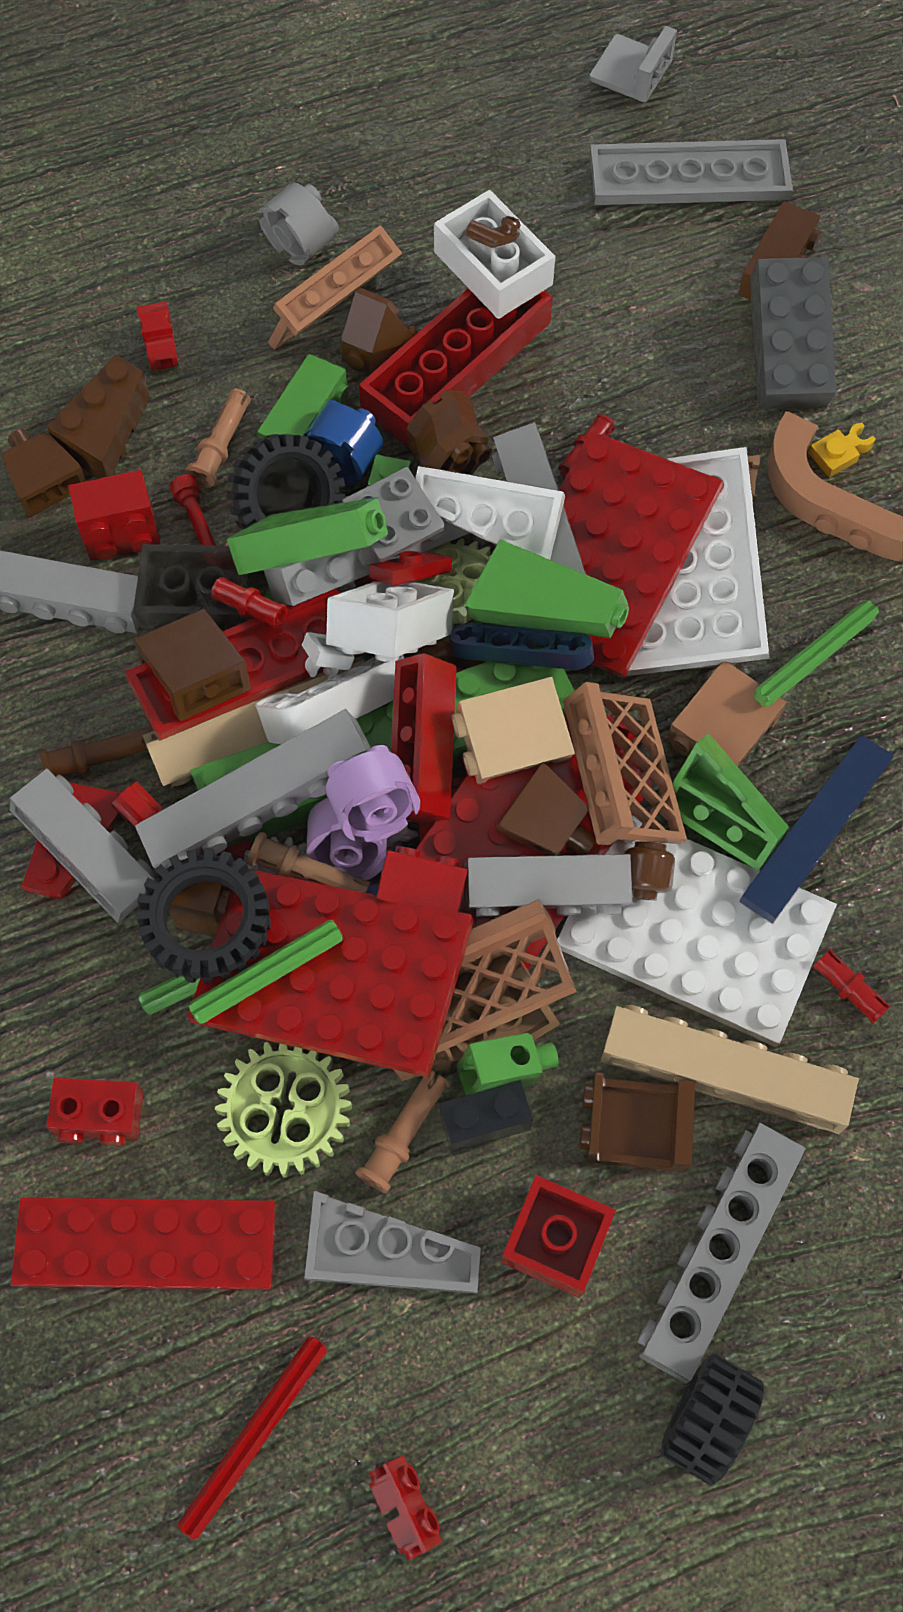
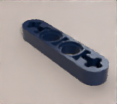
M464 623L453 628L449 635L454 655L462 659L569 670L585 668L594 661L592 640L583 633ZM510 642V644L505 646H496L500 643ZM537 646H547L543 649L532 650V648Z

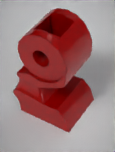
M168 302L137 306L141 332L151 371L179 366Z

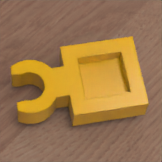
M863 423L853 425L847 436H844L838 429L811 444L808 454L829 478L857 463L860 453H866L873 447L876 439L874 436L866 440L858 438L865 426Z

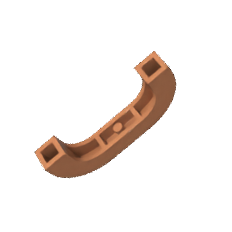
M786 411L776 429L767 461L769 482L778 500L793 515L816 527L822 533L832 534L849 542L857 549L866 550L882 558L903 562V516L890 512L819 478L810 468L806 456L814 440L818 425Z

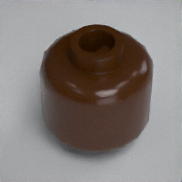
M636 841L634 847L624 851L623 855L630 854L633 898L657 901L658 893H667L672 889L675 857L672 853L666 851L667 845Z

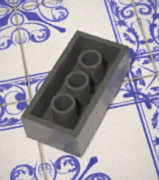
M828 257L758 259L750 275L758 409L827 407L837 393Z

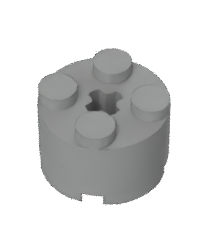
M292 182L259 208L258 213H263V217L259 222L267 239L279 253L285 249L292 255L288 259L291 263L303 265L334 238V234L339 231V226L336 220L327 213L320 203L321 195L313 185L307 184L304 187Z

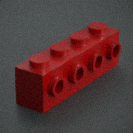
M425 653L395 661L391 753L400 758L420 798L419 811L415 814L413 810L406 820L420 824L450 819L454 736L452 715L455 711L456 665Z

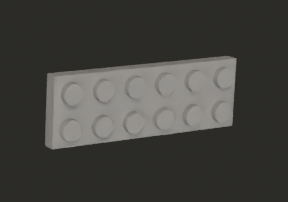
M785 139L591 144L590 146L594 205L791 200L793 193Z

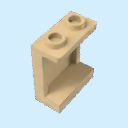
M552 677L459 701L456 708L457 714L452 715L456 735L458 738L464 737L468 752L463 753L467 773L469 776L475 775L477 784L485 783L490 778L541 765L542 762L544 764L564 762L575 754Z

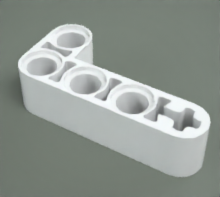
M403 655L399 656V660L404 659ZM373 657L298 694L279 693L258 701L255 706L268 742L283 744L344 709H347L356 719L394 699L395 661H380Z

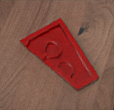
M69 782L74 790L72 795L82 805L84 803L90 804L101 818L99 823L109 833L112 832L114 829L113 825L120 816L112 807V803L121 793ZM37 839L22 888L26 892L63 899L76 882V879Z

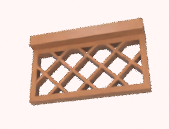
M381 225L275 303L273 309L281 319L268 341L274 351L293 336L296 337L352 295L358 287L361 288L401 257L403 253Z
M585 682L563 700V705L597 844L610 845L618 839L681 844L687 840L650 699L600 692L599 684ZM604 706L615 716L612 723L607 719ZM629 709L639 710L642 726L627 713ZM620 722L635 736L631 742L616 728ZM613 741L624 751L621 757L616 754ZM639 742L650 751L651 761L636 747ZM629 757L644 771L640 777L626 764ZM622 777L633 787L630 793L625 790ZM648 777L659 786L660 796L645 783ZM638 793L653 806L649 813L635 800ZM658 812L668 821L670 831L665 830L655 820ZM631 813L642 822L640 828H634Z
M539 899L471 929L459 975L464 972H470L474 975L465 992L454 989L453 996L460 998V1001L452 1016L446 1017L445 1023L447 1026L441 1035L436 1054L577 992L555 935L556 930L552 919ZM546 936L548 944L541 958L525 953L530 943ZM502 955L511 957L502 975L488 970L493 959ZM552 956L555 960V963L550 961ZM521 961L536 965L528 983L512 978ZM546 969L559 973L563 982L547 990L537 987ZM483 977L498 982L489 1000L475 996ZM508 986L522 990L523 992L517 1003L509 1007L499 1004ZM470 1002L485 1007L479 1020L470 1024L461 1021Z

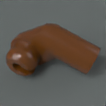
M512 216L503 218L501 226L491 228L472 220L467 227L466 237L488 247L496 248L515 242L520 235L518 230L521 224L517 218Z

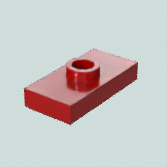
M404 551L399 553V558L369 564L370 578L391 586L452 571L451 557L430 551Z

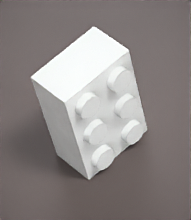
M488 190L434 223V252L499 319L553 285L555 255L521 221V226L518 230L520 235L513 243L491 248L467 238L466 230L472 220L491 228L501 226L502 219L507 216L517 218L491 190Z
M375 581L329 597L327 604L326 644L341 647V652L346 654H363L367 652L375 654V659L380 661H397L399 656L406 653H415L418 651V648L425 645H434L437 640L451 634L454 589L416 582L391 586Z

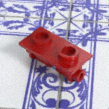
M404 1455L383 1464V1466L369 1473L372 1480L369 1483V1487L381 1513L384 1514L395 1507L399 1512V1517L386 1523L399 1554L404 1553L407 1561L443 1542L439 1535L440 1526L438 1519L432 1509L426 1506L419 1491L420 1481L415 1469L406 1462Z

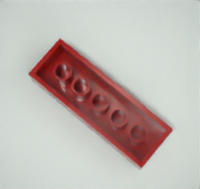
M467 288L359 384L360 408L369 411L375 417L377 424L407 446V440H411V438L406 434V428L422 405L430 400L436 405L443 400L439 394L445 390L462 391L468 398L473 395L550 324L553 296L544 290L497 319L475 294Z

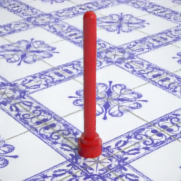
M185 474L176 477L170 482L169 490L174 501L179 503L180 506L185 507L215 581L220 577L231 581L198 501L201 490L195 476ZM226 605L235 626L247 622V618L241 616L237 609Z

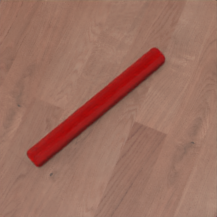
M309 1336L304 1341L179 1520L177 1527L190 1539H197L202 1534L327 1353L326 1346L315 1337Z

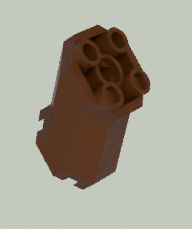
M445 390L439 394L443 399L442 401L434 405L430 400L422 405L407 426L406 434L411 438V440H407V447L416 455L418 466L473 475L477 468L490 458L492 448L488 445V437L478 427L471 400L462 391Z

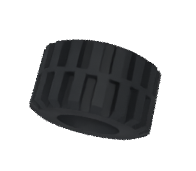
M716 1353L706 1358L687 1386L668 1424L662 1440L661 1456L710 1486L716 1484L726 1475L734 1463L754 1425L764 1397L763 1381Z

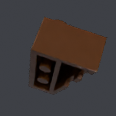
M115 355L47 426L49 434L79 463L81 468L98 479L113 476L119 458L122 459L126 452L125 445L131 431H135L150 398L143 371Z

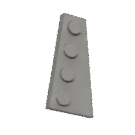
M314 1191L305 1280L477 1294L481 1248Z

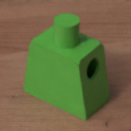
M523 1033L469 1044L456 1065L464 1096L519 1080H521L523 1089H527L540 1077L542 1070L557 1067L559 1060L557 1050L552 1042L535 1046L532 1035L530 1033Z

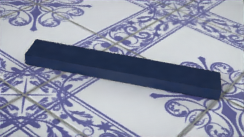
M861 735L744 892L739 902L771 924H774L890 764L894 755Z

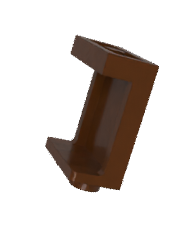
M205 609L134 639L140 663H146L169 694L173 711L180 722L251 690L245 660Z
M595 1072L592 1083H585L583 1092V1108H589L590 1114L589 1125H581L579 1149L587 1150L586 1162L686 1173L692 1164L696 1082L679 1080L676 1085L603 1078L604 1073Z

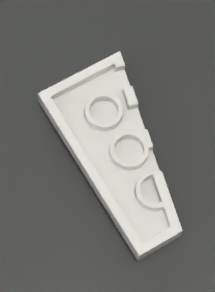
M418 466L415 479L443 521L495 545L501 539L550 560L565 500L564 492Z

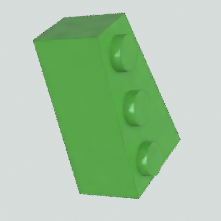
M709 733L695 744L672 783L682 822L759 871L771 857L789 826Z

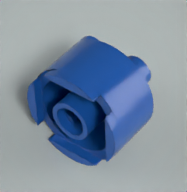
M335 400L327 401L304 434L305 437H308V440H314L322 444L321 449L329 450L333 455L330 459L331 462L338 463L341 469L336 472L337 477L344 478L346 486H352L358 480L361 481L374 462L375 456L380 453L384 446L381 434L374 426L376 419L369 411L362 408L356 411Z

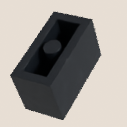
M521 1080L440 1103V1117L451 1153L531 1130L533 1119Z

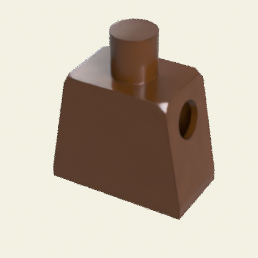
M19 429L10 434L8 442L12 448L5 451L2 457L27 518L70 497L68 485L86 482L79 463L49 433L42 432L31 438L26 430Z
M543 762L536 769L494 829L498 833L545 856L558 855L564 845H567L579 855H587L596 842L595 836L579 825L588 812L589 807Z

